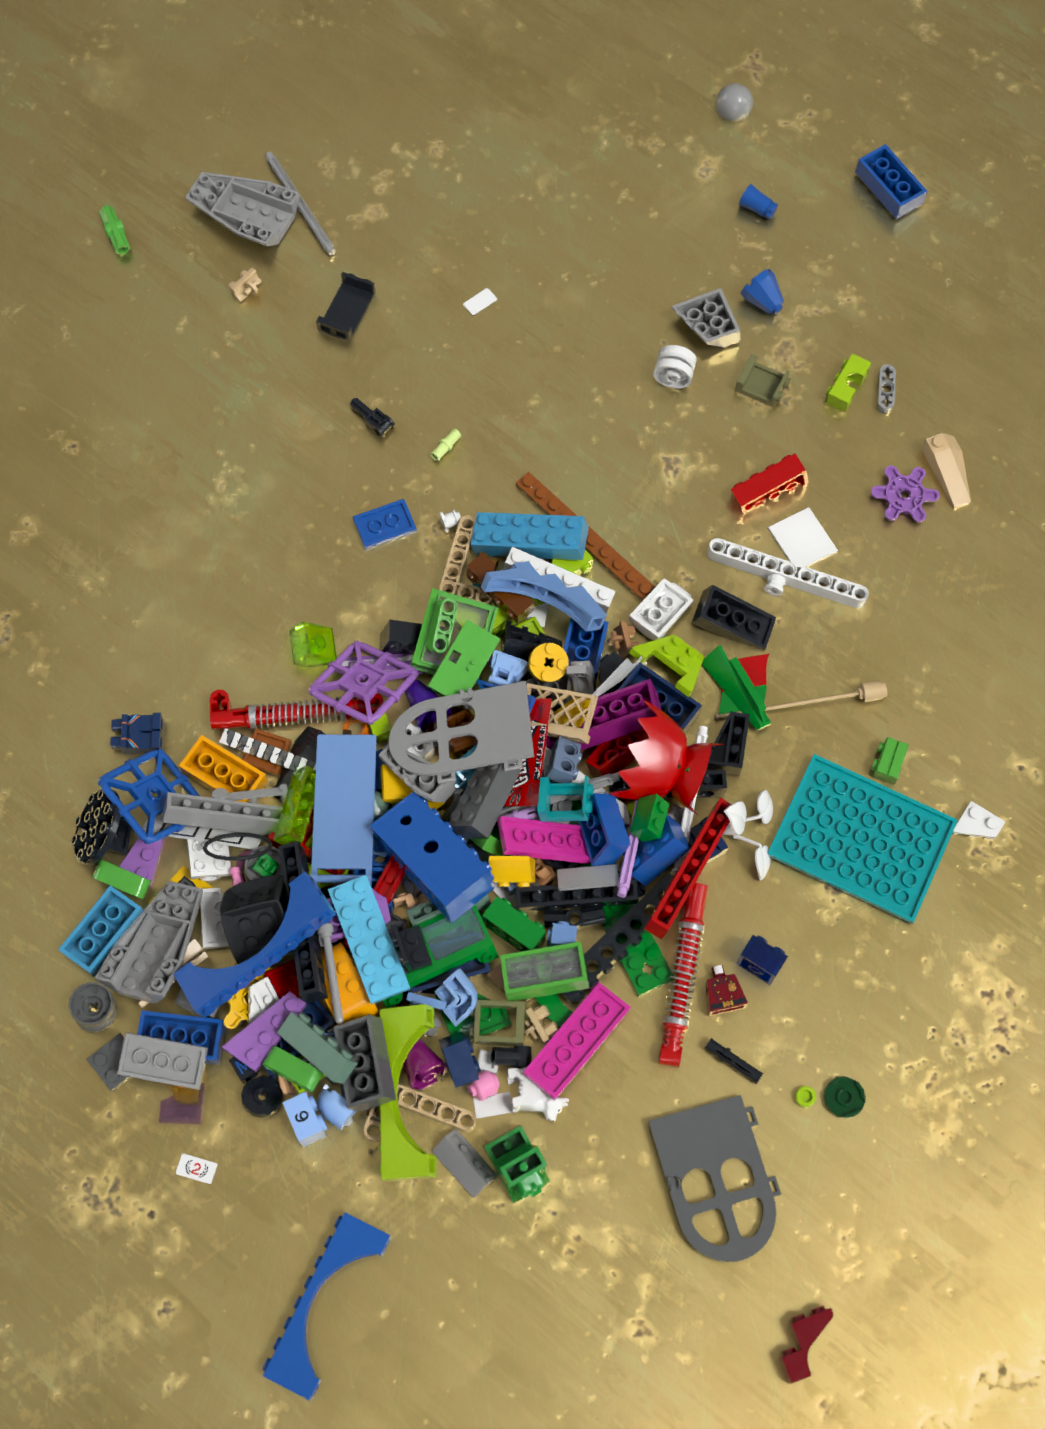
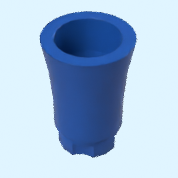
M753 184L747 187L738 204L767 219L772 218L778 208V204L760 192Z

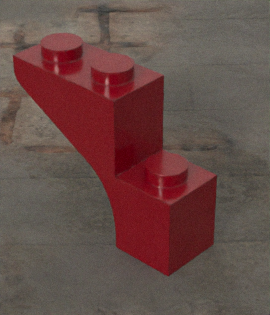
M824 1306L812 1310L813 1315L805 1317L803 1313L793 1317V1323L788 1324L798 1348L797 1351L794 1347L783 1351L784 1356L779 1358L788 1384L812 1376L808 1366V1352L812 1344L833 1318L831 1308L825 1310Z

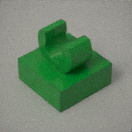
M268 854L257 858L251 869L259 876L266 877L271 876L280 864Z

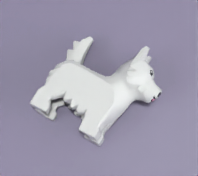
M527 1067L507 1069L508 1085H511L513 1082L520 1084L518 1090L520 1095L512 1098V1113H517L518 1111L543 1112L548 1121H556L557 1114L562 1111V1107L568 1106L566 1102H569V1099L558 1097L556 1100H553L523 1075V1071Z

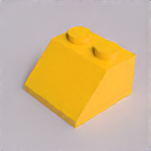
M489 856V865L492 868L490 872L494 876L493 882L498 883V887H510V883H517V887H530V884H535L534 858L530 856Z

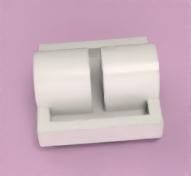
M187 839L191 879L200 878L202 881H214L220 877L230 876V861L215 859L206 855L203 851L205 842ZM211 843L207 847L208 851L213 854L230 856L227 845Z

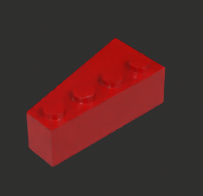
M796 453L787 455L777 464H771L764 471L751 475L748 480L735 484L731 489L732 496L742 513H745L763 505L766 499L774 500L779 498V495L784 491L788 493L794 491L797 485H808L807 472Z
M641 729L599 744L585 761L590 774L595 777L609 773L613 774L631 763L636 758L628 745L650 739L645 730Z

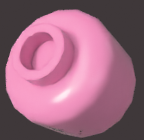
M484 1070L478 1073L479 1080L470 1082L467 1086L471 1097L483 1101L496 1095L500 1084L495 1073Z

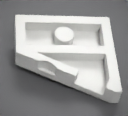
M971 801L956 824L952 834H967L970 837L981 836L986 839H995L1005 821Z
M268 977L248 986V1025L279 1001Z

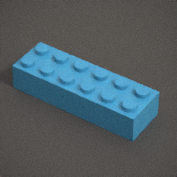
M477 512L470 545L476 555L485 552L488 556L508 557L512 547L537 558L583 560L589 526L584 516Z

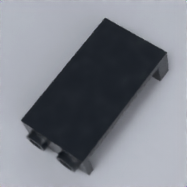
M342 272L340 288L325 316H319L316 323L319 332L350 342L376 292L375 284L372 281L356 277L351 273Z

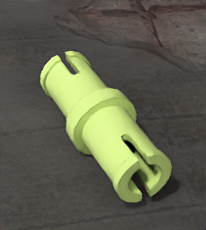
M452 429L445 438L439 441V445L430 453V456L435 461H440L447 451L449 452L453 444L461 437L460 432Z

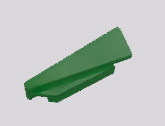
M717 646L703 659V667L740 711L750 714L749 721L756 730L770 725L771 721L764 711L766 710L765 703L737 657L729 661L722 646Z

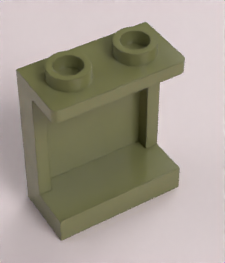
M751 354L736 382L735 391L774 408L776 402H780L783 397V389H787L790 384V371L787 370L785 374L761 365L757 363L758 356Z

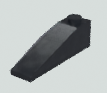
M308 726L295 740L290 753L316 762L317 736L325 733ZM284 767L275 788L281 784H286L289 801L291 802L312 778ZM280 795V796H274L276 799H278V800L282 803V801H281V795Z

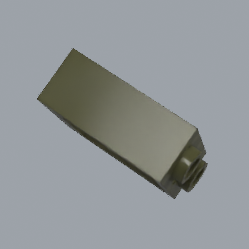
M478 1000L471 1013V1018H475L474 1026H470V1039H474V1045L523 1046L525 1002ZM481 1008L517 1009L515 1037L479 1036Z

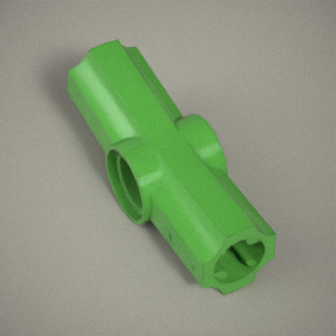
M108 205L102 206L99 214L104 223L107 237L111 240L116 254L124 255L130 250V245L125 236L123 224L118 219L113 207Z

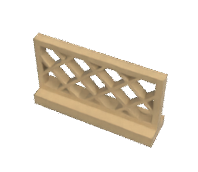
M527 683L528 695L531 694L532 689L538 690L540 694L536 699H546L545 697L549 694L555 693L557 699L551 703V708L559 702L563 708L556 715L552 709L550 710L552 717L549 719L547 736L559 738L560 736L571 741L589 744L590 736L588 732L597 704V696ZM572 696L575 702L566 707L562 700ZM586 699L591 700L590 706L583 711L580 703ZM577 706L581 713L572 718L568 711ZM566 713L569 721L563 725L559 724L557 719ZM581 717L585 719L583 729L577 728L574 723ZM531 722V726L547 725L537 722Z

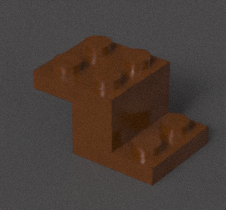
M466 709L447 716V726L454 728L468 725L475 717ZM437 721L424 726V732L435 731L437 729ZM470 735L452 738L449 741V754L478 743V740ZM433 742L439 750L438 742Z

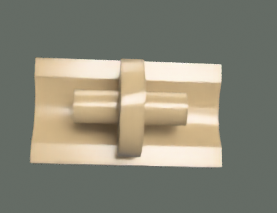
M251 268L249 271L243 270L240 273V279L237 282L232 281L228 287L236 300L241 302L250 293L255 295L258 292L257 286L261 283V280L257 276L256 270Z
M545 1005L536 1008L530 1007L526 1010V1013L533 1025L530 1020L524 1022L527 1027L524 1035L525 1037L531 1035L534 1041L541 1037L544 1043H548L559 1028L554 1021L546 1026L543 1023L542 1019L550 1015Z

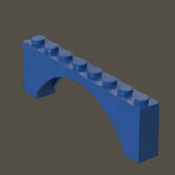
M303 872L288 884L291 890L285 917L271 941L255 956L240 964L221 969L201 968L192 962H188L174 973L176 980L196 1013L203 1017L214 1013L216 1008L229 1001L239 990L246 988L253 979L261 976L267 968L279 962L285 954L297 948L299 943L312 936L317 929L329 923L336 915V912L310 875Z
M346 1212L343 1217H338L334 1225L337 1229L333 1236L330 1235L324 1245L327 1249L324 1255H319L314 1267L317 1269L313 1277L309 1276L304 1285L306 1291L303 1297L299 1296L294 1304L296 1311L293 1317L289 1316L283 1327L286 1331L282 1338L278 1337L273 1346L275 1352L272 1358L266 1360L262 1369L265 1371L263 1377L309 1401H312L322 1379L316 1376L312 1367L306 1343L307 1319L316 1294L326 1280L345 1265L368 1256L379 1255L382 1257L392 1238L391 1235Z

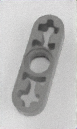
M888 364L883 365L878 374L877 409L884 414L890 413L895 404L896 370L892 365ZM885 372H888V374H889L888 380H885V379H886V373H885ZM888 386L891 388V391L884 392L882 387ZM885 398H888V399H887V405H888V407H886L885 404H884Z

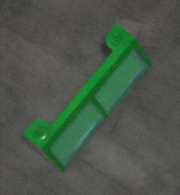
M473 905L452 924L441 913L410 927L420 926L433 965L411 973L408 972L407 968H403L410 988L475 958L482 963L498 958L495 946L476 905ZM400 993L384 999L383 1002L386 1008L397 1005L403 999V994Z

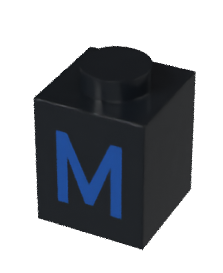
M233 1056L229 1059L230 1064L243 1084L261 1074L259 1069L257 1072H254Z

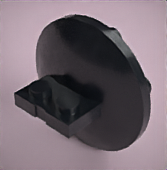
M102 789L96 793H91L81 815L77 816L75 820L76 831L71 839V845L74 846L77 861L88 866L96 864L107 851L122 856L127 855L130 841L129 836L132 830L127 821L120 817L117 805H113ZM113 790V792H114V793L117 795V797L120 799L118 793H117L115 790ZM79 828L83 829L81 835L77 834Z

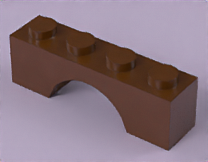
M484 552L466 566L467 578L472 583L475 582L484 595L488 594L492 598L493 604L505 611V615L509 620H514L518 624L534 611V601L529 596L501 591L484 592L481 585L486 572L496 571V564Z

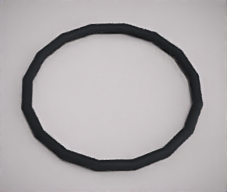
M231 833L211 838L205 842L203 851L206 855L215 859L241 861L265 855L271 850L273 844L269 838L259 834ZM231 837L258 838L266 841L268 847L262 852L240 857L216 855L207 849L208 845L214 841Z

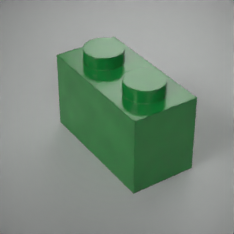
M658 794L639 798L630 833L642 842L661 838L669 803Z

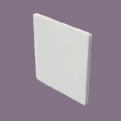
M809 507L768 527V530L789 562L808 567L838 551Z

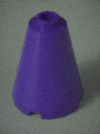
M415 680L405 691L410 707L419 702L440 697L435 692L429 690L420 680ZM451 708L447 710V716L451 715ZM435 711L425 712L415 718L416 725L422 732H424V726L437 721Z

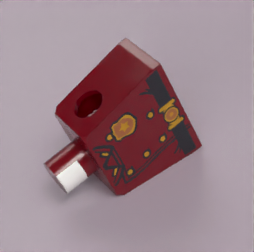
M723 965L712 967L713 978L708 979L705 983L708 1016L746 1008L748 1002L736 975H725Z

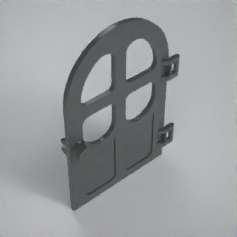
M741 1095L649 1120L648 1123L681 1231L691 1246L702 1255L721 1262L741 1261L760 1251L768 1242L774 1230L776 1222L774 1197L781 1195L776 1176L767 1177L751 1128L759 1125L753 1106L745 1108ZM748 1112L751 1113L753 1122L749 1121ZM728 1159H739L746 1162L751 1168L754 1185L739 1191L728 1192L721 1175L723 1163ZM693 1169L706 1171L710 1175L715 1196L694 1204L688 1203L682 1190V1181L685 1175ZM773 1181L776 1192H772L769 1182ZM758 1198L763 1206L760 1227L754 1236L750 1238L743 1237L739 1233L732 1205L748 1199ZM714 1209L720 1210L729 1235L728 1242L725 1245L717 1246L705 1240L693 1225L692 1219L694 1215Z

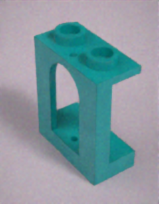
M585 776L584 783L555 784L550 783L549 777H540L537 809L540 821H588L589 813H592L590 796L594 794L593 783L590 784L588 776ZM551 796H583L582 809L577 811H550Z

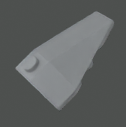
M389 745L379 754V758L416 794L432 802L444 803L454 793L455 781L438 784L437 775L420 776L402 769L394 761ZM407 751V756L412 760L424 764H433ZM451 775L443 776L442 779L451 778Z

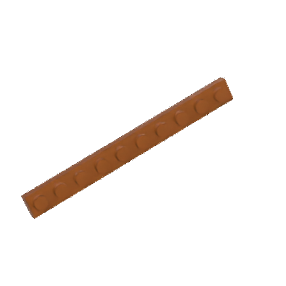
M527 472L516 482V487L547 515L577 516L530 472ZM589 527L585 550L640 601H643L654 590L655 586Z

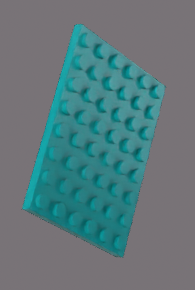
M814 754L767 854L774 860L913 924L958 819Z

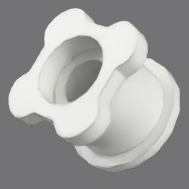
M452 509V512L446 514L440 512V519L446 533L449 532L448 528L458 527L461 519L459 511L455 512Z

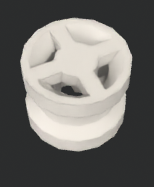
M778 574L768 575V584L765 585V592L773 596L782 595V586L785 585L786 579Z

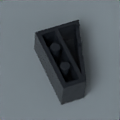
M506 620L501 637V652L525 660L528 664L530 653L539 645L554 643L562 647L561 640L541 632L539 635L528 631V627L523 626L521 629L511 625L512 621ZM545 658V661H546V662L544 663V666H545V667H546V666L552 667V666H551L552 660H551V659L547 660V659Z
M389 620L380 633V650L391 654L414 655L422 624ZM439 626L442 631L445 629V627ZM436 640L435 647L438 650L441 647V643L439 640ZM426 645L424 655L436 656L440 654L430 652Z
M730 712L714 743L724 745L711 747L707 771L726 770V774L740 776L743 767L750 714Z

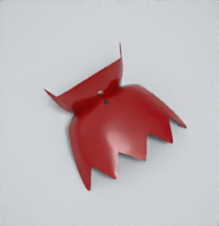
M644 700V703L657 715L656 717L638 718L640 725L650 739L629 744L628 747L639 766L618 771L619 775L631 789L609 794L620 798L639 800L641 797L658 794L663 798L671 791L673 797L680 804L697 814L690 805L701 786L707 770L711 747L724 744L697 743L687 746V738L683 729L659 708Z

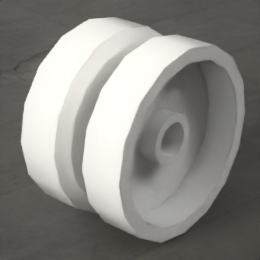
M677 345L664 346L659 350L653 376L655 380L666 387L677 389L688 387L692 381L697 358L692 351L685 347Z

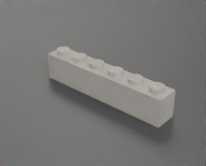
M167 792L163 807V822L269 836L271 832L277 834L283 832L286 825V807Z

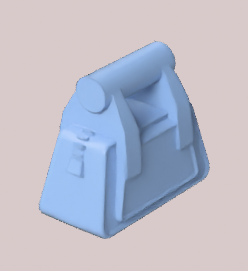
M494 650L490 668L492 674L489 677V682L499 686L518 682L528 671L527 661Z

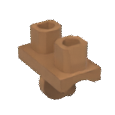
M620 621L619 626L615 627L611 632L612 637L607 640L608 645L614 646L615 650L619 651L620 657L624 660L631 655L629 654L631 648L639 645L638 642L630 641V638L635 636V627L626 625V621Z
M534 858L535 880L540 886L552 884L553 880L558 877L551 866L545 864L544 859Z

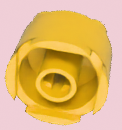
M554 643L539 645L530 653L528 659L529 672L536 680L541 682H553L560 679L566 673L567 666H569L566 652L562 647ZM545 658H546L547 660H549V659L552 660V662H551V666H552V667H550V666H546V667H545V666H544V663L546 662V661H545Z

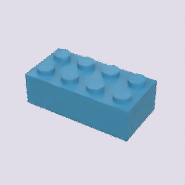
M110 885L58 950L95 978L115 942L142 913L143 909Z

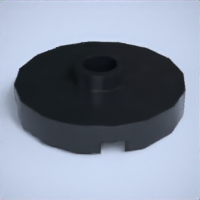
M258 1076V1078L250 1079L244 1085L241 1093L242 1105L252 1116L260 1118L276 1113L281 1107L283 1092L279 1083L268 1076ZM265 1096V1099L260 1100L258 1097Z

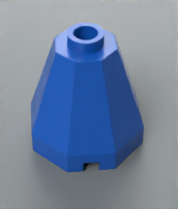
M765 269L751 280V284L745 285L740 292L744 299L768 314H776L783 308L784 300L775 274L771 269Z

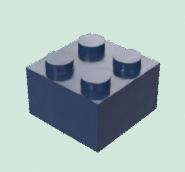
M458 1032L439 1039L438 1041L455 1088L479 1080L478 1072H481L475 1056H471L474 1049L468 1036L464 1037L462 1032Z

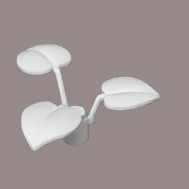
M766 790L761 791L758 796L757 808L759 814L746 818L747 811L742 801L735 802L724 810L730 822L723 835H733L734 839H740L757 846L755 850V863L759 881L763 880L770 867L771 858L767 854L769 849L766 845L762 846L758 842L740 836V834L743 833L745 822L761 818L763 824L770 822L773 815V803Z

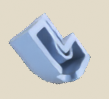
M461 969L451 974L435 991L441 1001L447 1002L446 1008L443 1011L455 1027L472 1013L478 1003V993Z
M325 1084L318 1096L319 1110L326 1120L330 1121L341 1131L345 1125L349 1127L353 1122L352 1116L357 1111L347 1109L346 1099L335 1090L331 1091Z

